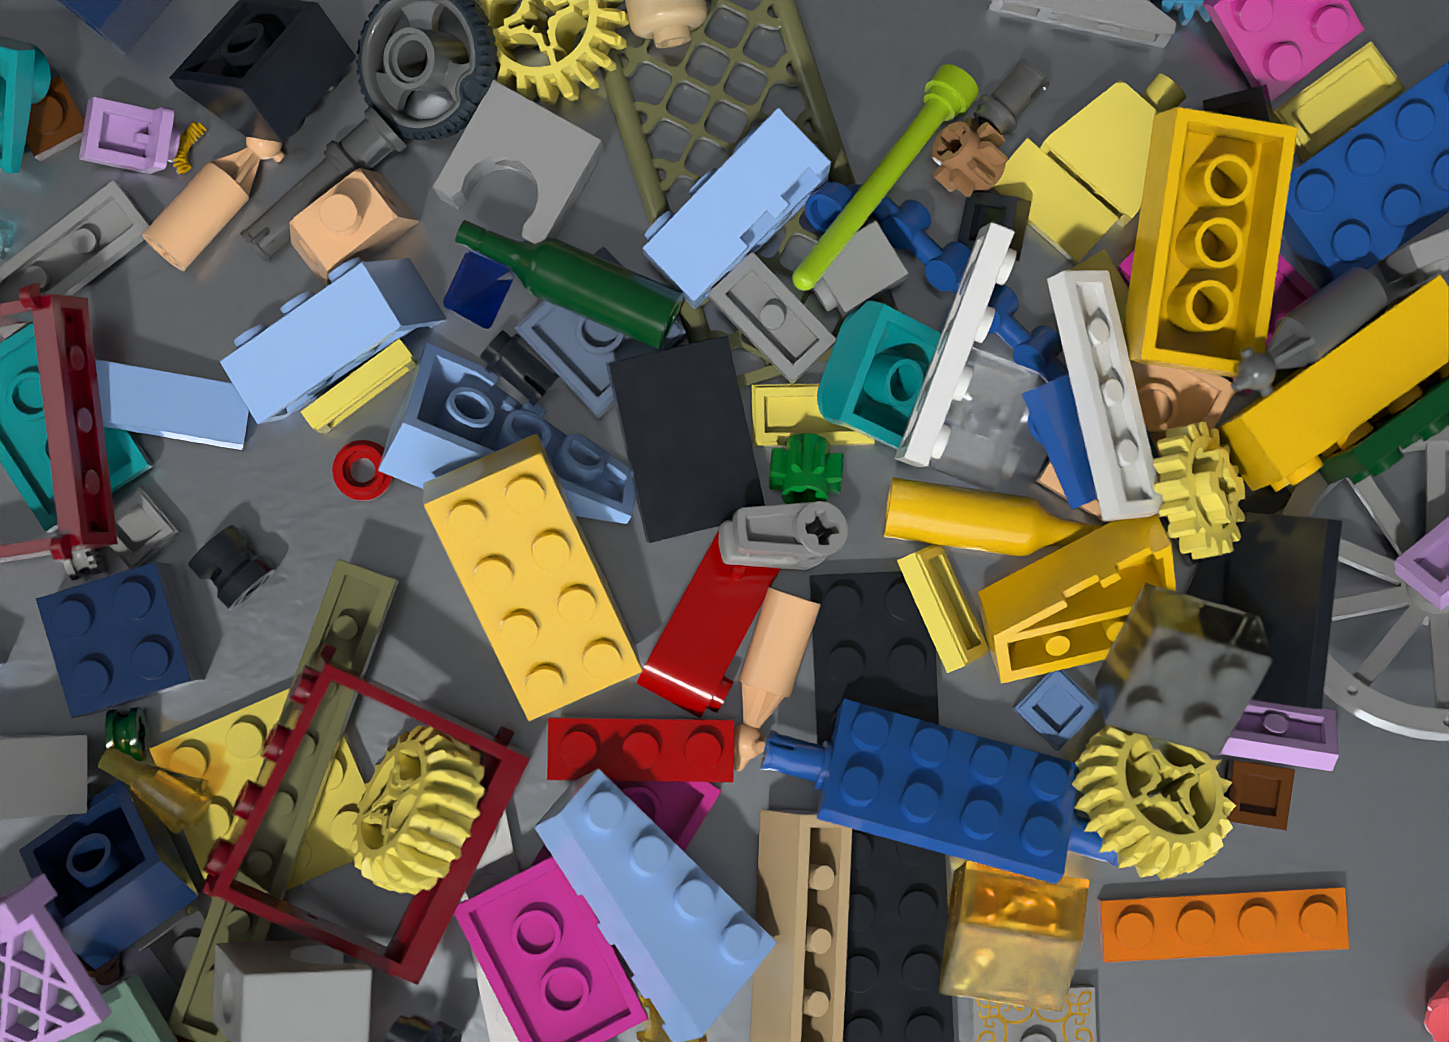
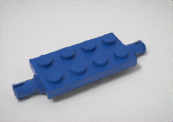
M843 699L838 708L831 740H826L823 746L782 735L774 730H771L767 737L763 751L765 757L761 760L760 768L812 781L813 788L818 789L820 792L816 819L1057 884L1064 876L1067 852L1118 866L1117 853L1114 850L1111 852H1099L1103 839L1097 831L1084 832L1090 819L1077 816V811L1074 809L1077 789L1072 785V782L1079 773V768L1075 762Z

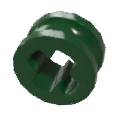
M141 707L131 708L127 715H122L118 709L107 711L105 739L108 756L112 764L123 763L126 756L133 757L135 762L146 760L148 733L145 715Z

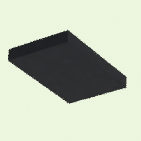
M721 335L606 362L644 534L648 543L718 527L724 521L733 519L734 513L740 508L765 506L728 335Z
M1243 512L1245 520L1236 523L1241 539L1240 541L1232 542L1233 551L1231 552L1216 695L1322 710L1342 520Z

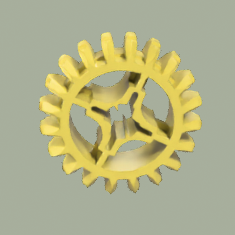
M475 0L480 5L479 8H482L490 21L488 25L492 26L496 39L494 45L497 46L498 61L495 62V67H497L496 82L513 91L516 90V93L532 102L538 95L540 101L546 105H555L560 91L570 101L578 100L580 92L579 82L581 81L591 89L600 88L599 78L594 72L600 66L610 72L616 70V63L607 55L611 48L617 50L627 48V41L615 33V29L629 24L628 14L623 10L616 9L625 0H522L520 8L512 16V11L518 0ZM549 10H551L556 15L551 16L548 19L547 15L549 14ZM548 25V26H549V29L547 30V33H548V34H546L544 31H542L541 28H544L545 26ZM587 26L583 38L574 49L575 36ZM521 45L527 49L539 46L540 51L549 57L551 65L543 67L521 65L512 49Z
M1147 711L1133 714L1130 717L1127 715L1123 718L1119 717L1106 725L1105 729H1101L1090 738V742L1085 745L1086 750L1081 753L1080 758L1075 762L1081 772L1077 774L1072 785L1084 794V796L1079 798L1075 808L1088 813L1090 817L1084 832L1097 831L1103 839L1099 852H1111L1114 850L1117 853L1118 867L1123 868L1135 865L1140 878L1157 874L1163 880L1165 878H1174L1185 872H1193L1204 865L1203 861L1210 859L1218 853L1219 849L1224 846L1222 839L1233 828L1226 817L1230 815V812L1236 805L1224 796L1232 782L1221 778L1217 772L1222 759H1210L1204 751L1207 739L1194 741L1190 738L1188 723L1173 727L1168 714L1152 718Z
M421 725L415 727L411 732L405 731L399 736L397 744H391L387 747L385 758L382 762L375 764L374 775L370 782L365 783L366 791L364 797L357 804V807L360 809L358 818L352 824V831L356 835L351 842V851L355 853V867L362 871L363 877L372 880L374 885L389 891L407 892L416 895L422 889L430 890L436 884L438 877H445L448 874L450 862L461 857V846L467 837H471L470 828L473 819L480 815L476 809L478 800L484 794V787L479 784L484 776V767L480 765V752L473 749L472 745L431 726L427 728Z

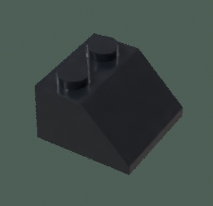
M238 0L169 78L177 88L244 136L283 143L285 139L293 136L301 129L305 122V116L316 103L339 85L342 73L355 60L356 55L318 2L303 0Z

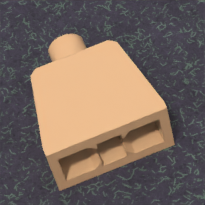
M359 168L289 222L290 240L292 246L326 288L331 284L328 275L334 269L357 257H360L362 262H369L417 225L419 220L382 173Z

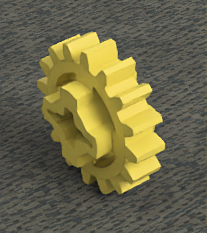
M1206 422L1167 429L1165 431L1166 438L1160 439L1157 442L1162 457L1153 459V466L1160 474V481L1154 483L1153 487L1154 491L1161 494L1163 504L1158 510L1159 515L1168 516L1170 521L1168 536L1170 539L1179 537L1180 552L1182 554L1191 552L1192 558L1195 560L1232 552V542L1240 541L1241 539L1236 523L1245 520L1244 513L1238 507L1239 500L1245 499V487L1243 478L1237 476L1239 473L1238 466H1231L1229 462V445H1219V431L1216 428L1208 430Z

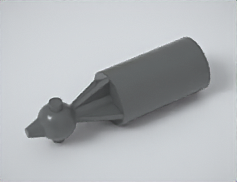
M1352 267L1280 318L1276 323V331L1264 353L1254 352L1252 346H1247L1240 350L1243 358L1238 364L1237 375L1231 383V388L1234 391L1248 388L1259 390L1262 396H1266L1273 392L1271 383L1275 378L1276 369L1315 364L1386 311L1388 301L1381 283L1373 274L1363 268Z

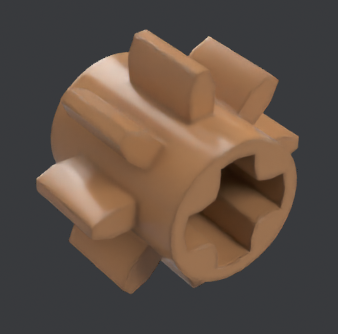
M971 117L967 118L965 122L958 121L949 124L938 134L933 143V153H931L930 157L940 166L932 176L950 192L958 189L966 197H970L973 192L989 190L1000 180L1005 169V162L1008 157L998 149L1003 144L1005 138L988 122L980 126Z

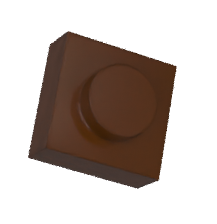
M58 76L52 79L45 97L38 103L31 104L26 142L34 157L39 161L82 139L85 116L63 77Z
M1230 759L1227 780L1231 781L1232 784L1227 789L1225 797L1231 800L1236 807L1226 818L1234 823L1286 831L1295 769Z

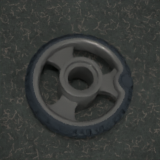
M379 0V4H375L373 10L369 13V20L364 22L363 30L360 32L362 38L358 40V50L356 51V54L359 55V60H356L357 75H360L358 84L361 87L362 95H365V103L369 107L372 106L397 135L414 140L431 141L448 138L459 133V130H464L467 127L482 99L487 94L493 80H496L497 67H495V62L498 61L497 46L494 45L496 39L492 26L488 25L490 22L483 9L479 8L480 5L475 0ZM444 7H447L455 14L465 30L470 49V62L463 42L452 33L439 31V17ZM405 13L410 27L398 30L387 42L394 24ZM426 54H427V55H428V62H427V66H426V68H425V56H426ZM413 90L434 93L450 92L454 104L447 111L434 118L419 119L404 112L406 99Z

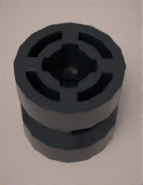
M235 525L226 527L209 540L193 556L188 564L200 579H209L217 587V598L230 611L249 599L275 572V568L263 556H254L246 548L247 538Z

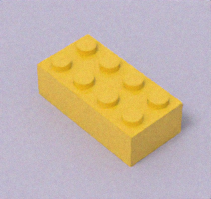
M1181 107L1154 115L1123 326V334L1130 362L1235 378L1238 364L1243 358L1240 350L1247 346H1252L1254 352H1265L1298 127Z
M1438 275L1400 296L1387 306L1386 311L1315 364L1300 367L1273 386L1272 393L1266 396H1259L1216 427L1219 431V445H1229V461L1232 465L1238 466L1240 475L1252 491L1271 485L1274 491L1277 492L1290 483L1292 486L1299 483L1324 465L1318 456L1320 453L1326 457L1339 448L1344 450L1374 429L1368 421L1369 418L1372 422H1375L1388 413L1392 415L1400 411L1423 394L1420 388H1423L1437 378L1443 379L1449 375V286L1441 275Z
M537 433L423 483V505L528 721L642 672L637 646Z

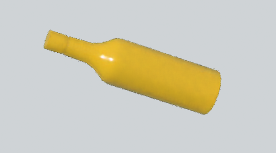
M892 477L886 503L883 537L1020 557L1028 556L1047 546H1066L1103 526H1092L1087 523L1060 519L1049 513L1037 500L1027 496Z

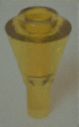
M110 746L105 751L99 761L98 767L131 786V791L174 834L179 833L185 826L192 830L195 829L205 816L212 802V797L205 794L208 780L148 763L143 765L113 746Z

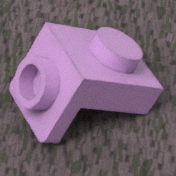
M97 97L88 99L79 160L147 174L164 170L167 161L172 162L175 159L180 141V129L178 126L173 125L175 110L167 107H159L152 110Z

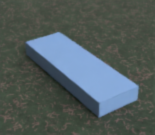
M95 359L103 427L242 450L249 409L233 383Z

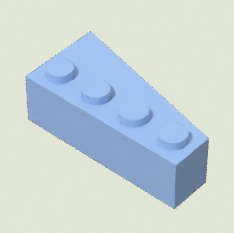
M599 769L574 781L534 826L577 895L583 894L600 921L597 926L609 945H616L634 973L631 979L644 999L650 998L665 1023L662 1027L671 1041L685 1042L703 1037L777 942Z

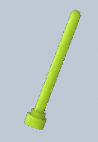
M944 64L931 77L925 86V106L794 271L792 280L798 289L807 291L817 284L944 120L950 121L954 117L963 116L979 95L978 86L966 71L955 65Z

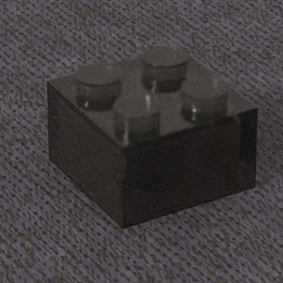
M1145 583L1094 679L1104 724L1219 756L1273 661L1260 617Z

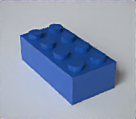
M1449 62L1291 172L1282 236L1320 290L1352 267L1368 270L1449 213Z

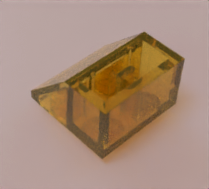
M966 860L953 872L939 993L1062 1012L1083 943L1089 880L1063 876L1057 884Z

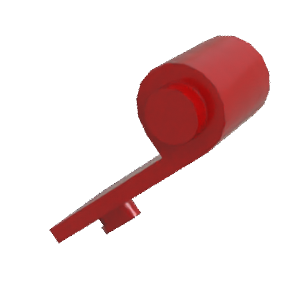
M718 530L648 658L636 684L698 718L702 717L706 708L717 714L734 683L733 680L725 677L724 674L759 611L768 587L771 588L781 568L725 564L721 558Z

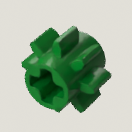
M812 433L795 434L786 440L785 449H772L769 489H782L781 497L786 504L827 502L828 493L840 494L844 455L843 453H830V442L820 435Z

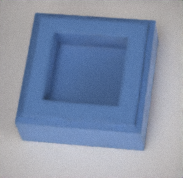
M1063 670L1045 673L1013 707L1056 751H1059L1101 708Z

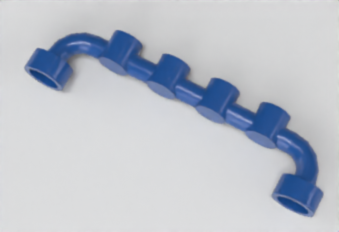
M827 182L807 199L805 205L806 215L812 226L824 234L863 184H847L844 186L837 182ZM885 195L871 215L881 223V230L891 246L897 249L907 248L925 265V274L932 286L938 290L952 291L956 294L971 254L970 249L956 241L949 242L942 248L925 232L931 225V216L922 203L909 199L898 206ZM996 283L987 306L995 309L994 318L988 333H996L1014 350V362L1024 373L1032 376L1040 375L1047 383L1068 374V368L1057 358L1063 350L1059 334L1052 328L1044 325L1035 327L1031 332L1028 331L1013 316L1019 308L1017 295L1008 286ZM1029 414L1027 419L1029 431L1036 441L1043 445Z

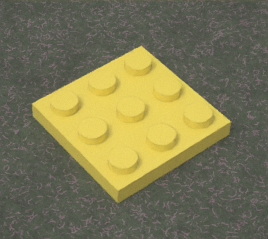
M290 688L149 749L204 881L208 873L204 872L203 868L215 841L219 836L228 840L239 817L232 814V809L241 788L248 779L256 782L264 761V758L260 757L262 747L273 725L279 720ZM345 730L286 890L354 861L355 853L351 851V842L356 833L352 831V824L358 818L360 809L357 807V804L364 797L367 780Z

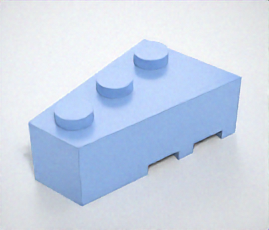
M779 108L761 126L754 128L737 144L733 150L734 154L718 170L715 168L711 169L691 188L688 193L691 198L676 214L671 210L667 211L644 234L649 241L643 247L644 258L674 289L683 292V298L694 310L708 298L707 293L751 252L756 253L806 205L807 199L828 181L831 162Z

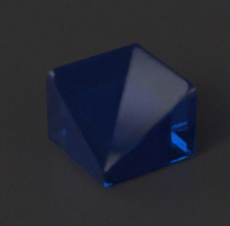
M469 251L465 253L442 302L444 304L443 307L449 314L479 328L489 330L515 277L510 269Z

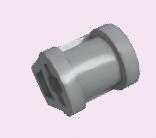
M823 501L744 507L734 513L733 519L726 520L719 526L721 558L728 565L809 570L823 562L827 556H831L842 548L848 538V525L845 516L837 507Z

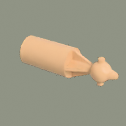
M246 137V148L207 162L142 233L143 238L170 264L181 271H185L249 200V193L260 159L273 158L276 162H279L284 158L285 153L281 150V142Z
M768 587L738 681L742 682L744 721L742 724L734 727V770L742 772L750 759L763 753L765 737L761 726L784 697L790 698L821 604Z

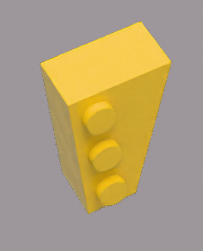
M1157 514L1142 518L1114 520L978 591L985 639L1001 684L1182 642L1172 547Z

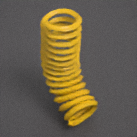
M191 121V124H188L189 127H186L187 130L181 132V141H179L181 146H178L179 149L175 156L177 158L173 160V162H177L173 167H178L176 172L179 175L185 174L191 169V164L188 162L187 157L190 146H192V143L195 144V141H198V138H201L204 132H207V129L200 122Z

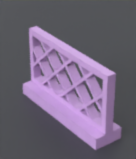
M44 873L0 895V961L5 962L4 979L0 978V998L2 999L0 1042H59L102 1022L112 1013L44 906L57 895ZM31 929L45 951V960L23 951L26 931ZM21 970L43 980L41 996L20 987ZM59 987L73 994L84 1011L83 1013L79 1014L57 1004ZM18 1007L39 1016L38 1032L17 1023Z

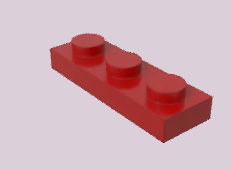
M549 717L547 780L576 781L599 769L610 781L734 782V719Z

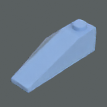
M430 343L425 344L391 426L378 471L423 489V483L537 433L576 516L623 524L628 523L632 517L636 497L628 466L582 434H570L568 436L542 418L546 409L539 404L533 406L528 400L523 405L498 388L496 384L500 377L493 372L489 374L484 366Z

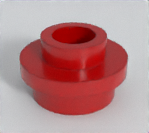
M356 440L340 449L333 462L332 474L336 486L344 495L354 500L369 501L380 497L388 490L393 477L378 471L384 447L370 440ZM363 459L370 460L375 467L374 476L367 482L357 481L353 474L354 466Z

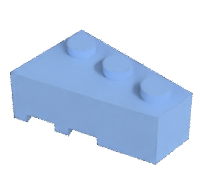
M360 257L351 259L328 275L331 284L315 295L310 290L284 304L280 309L284 317L270 327H267L265 323L259 324L234 340V344L238 349L222 359L220 363L257 424L285 419L321 397L344 380L348 374L379 354L397 339H401L415 328L429 326L432 329L447 320L410 258L362 262Z

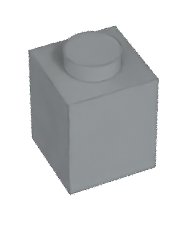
M874 221L856 232L812 290L827 312L837 307L845 319L849 313L856 308L862 307L868 300L874 301L905 282L908 277V271L878 223Z

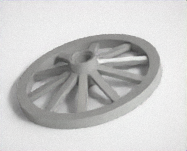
M1449 426L1424 442L1420 439L1403 450L1401 449L1403 453L1426 450V534L1446 519V451H1449ZM1315 471L1299 483L1286 504L1282 515L1311 517L1323 498L1342 480L1328 485L1319 471ZM1371 476L1353 485L1349 478H1346L1399 556L1416 543ZM1340 539L1338 561L1398 585V587L1334 599L1332 621L1402 607L1406 611L1353 676L1339 665L1328 652L1324 693L1353 715L1377 727L1419 739L1449 741V605L1443 610H1439L1397 576L1394 560ZM1421 624L1429 626L1435 708L1405 703L1370 688Z

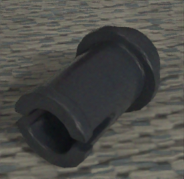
M502 330L479 357L488 364L485 370L489 374L495 370L524 395L530 404L535 406L547 393L546 391L554 385L559 376L555 373L553 374L518 343L521 337L517 333L511 337L506 331Z

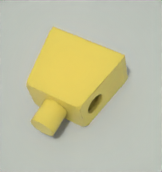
M1161 73L1155 77L1140 95L1125 82L1119 80L1050 134L1040 149L1118 217L1116 222L1123 228L1141 208L1154 115L1178 107L1186 99V94L1177 83Z

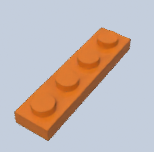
M1341 885L1097 899L1100 955L1104 963L1349 949L1346 888Z

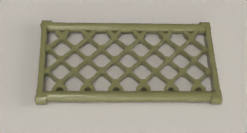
M709 0L711 5L707 12V18L702 25L690 31L691 45L680 65L671 67L651 57L647 51L653 39H645L644 43L637 48L627 45V48L620 50L610 49L607 56L616 63V70L610 72L601 66L599 67L650 226L664 213L671 210L665 192L673 187L677 179L685 177L697 183L702 178L688 171L685 167V162L695 143L699 140H707L725 149L730 158L734 154V148L748 134L752 125L757 121L765 122L770 117L762 111V105L772 86L777 83L789 87L799 86L806 110L799 114L794 124L813 144H818L819 150L831 162L828 175L830 182H837L844 186L856 184L796 0H762L754 10H747L729 0ZM718 8H727L745 17L749 22L740 43L735 48H728L708 38L705 34V30ZM769 8H773L776 18L768 15L767 11ZM587 26L580 30L582 38L584 36ZM756 27H765L769 30H780L787 53L783 54L773 67H765L747 58L743 53V49ZM700 45H706L729 58L730 62L720 82L715 86L706 85L689 76L685 71L695 49ZM620 56H625L629 60L627 66H623ZM642 64H650L672 77V82L659 104L652 105L644 101L635 102L628 78L632 77ZM744 64L767 77V84L754 105H746L724 92V86L736 65ZM789 64L792 65L795 75L787 72L786 67ZM680 83H688L710 96V101L701 119L695 124H689L671 115L666 110V106L675 88ZM719 102H725L745 112L748 116V121L740 137L734 143H727L707 133L704 129V125L713 107ZM639 113H644L647 116V121L642 124ZM809 120H810V123H811L813 132H809V131L805 128V124H806V122H808ZM660 121H669L687 130L691 135L681 158L676 162H670L662 158H653L647 135L655 129ZM658 170H663L666 173V178L662 182ZM805 206L783 226L786 235L773 257L766 258L754 253L773 274L782 273L792 278L794 272L785 268L780 263V257L792 236L801 235L815 243L821 238L800 226L799 220L805 210ZM868 218L858 231L869 225ZM812 289L805 291L800 302L804 305L808 296L814 291ZM891 290L874 300V302L886 304L898 311ZM683 298L679 315L684 330L687 332L689 343L728 335L731 353L736 349H743L765 361L766 367L737 376L740 390L783 376L758 349L742 341V332L739 329L733 334H726L718 330L710 331L703 310V306L709 303V298L695 310ZM842 315L831 332L836 339L845 320ZM833 347L813 366L827 362Z

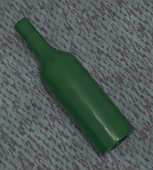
M467 220L461 223L456 234V243L474 251H479V253L508 266L518 276L525 290L532 296L658 350L662 348L667 340L682 304L683 292L556 238L547 237L545 240L535 244L528 241H517L496 232L487 231L486 228Z

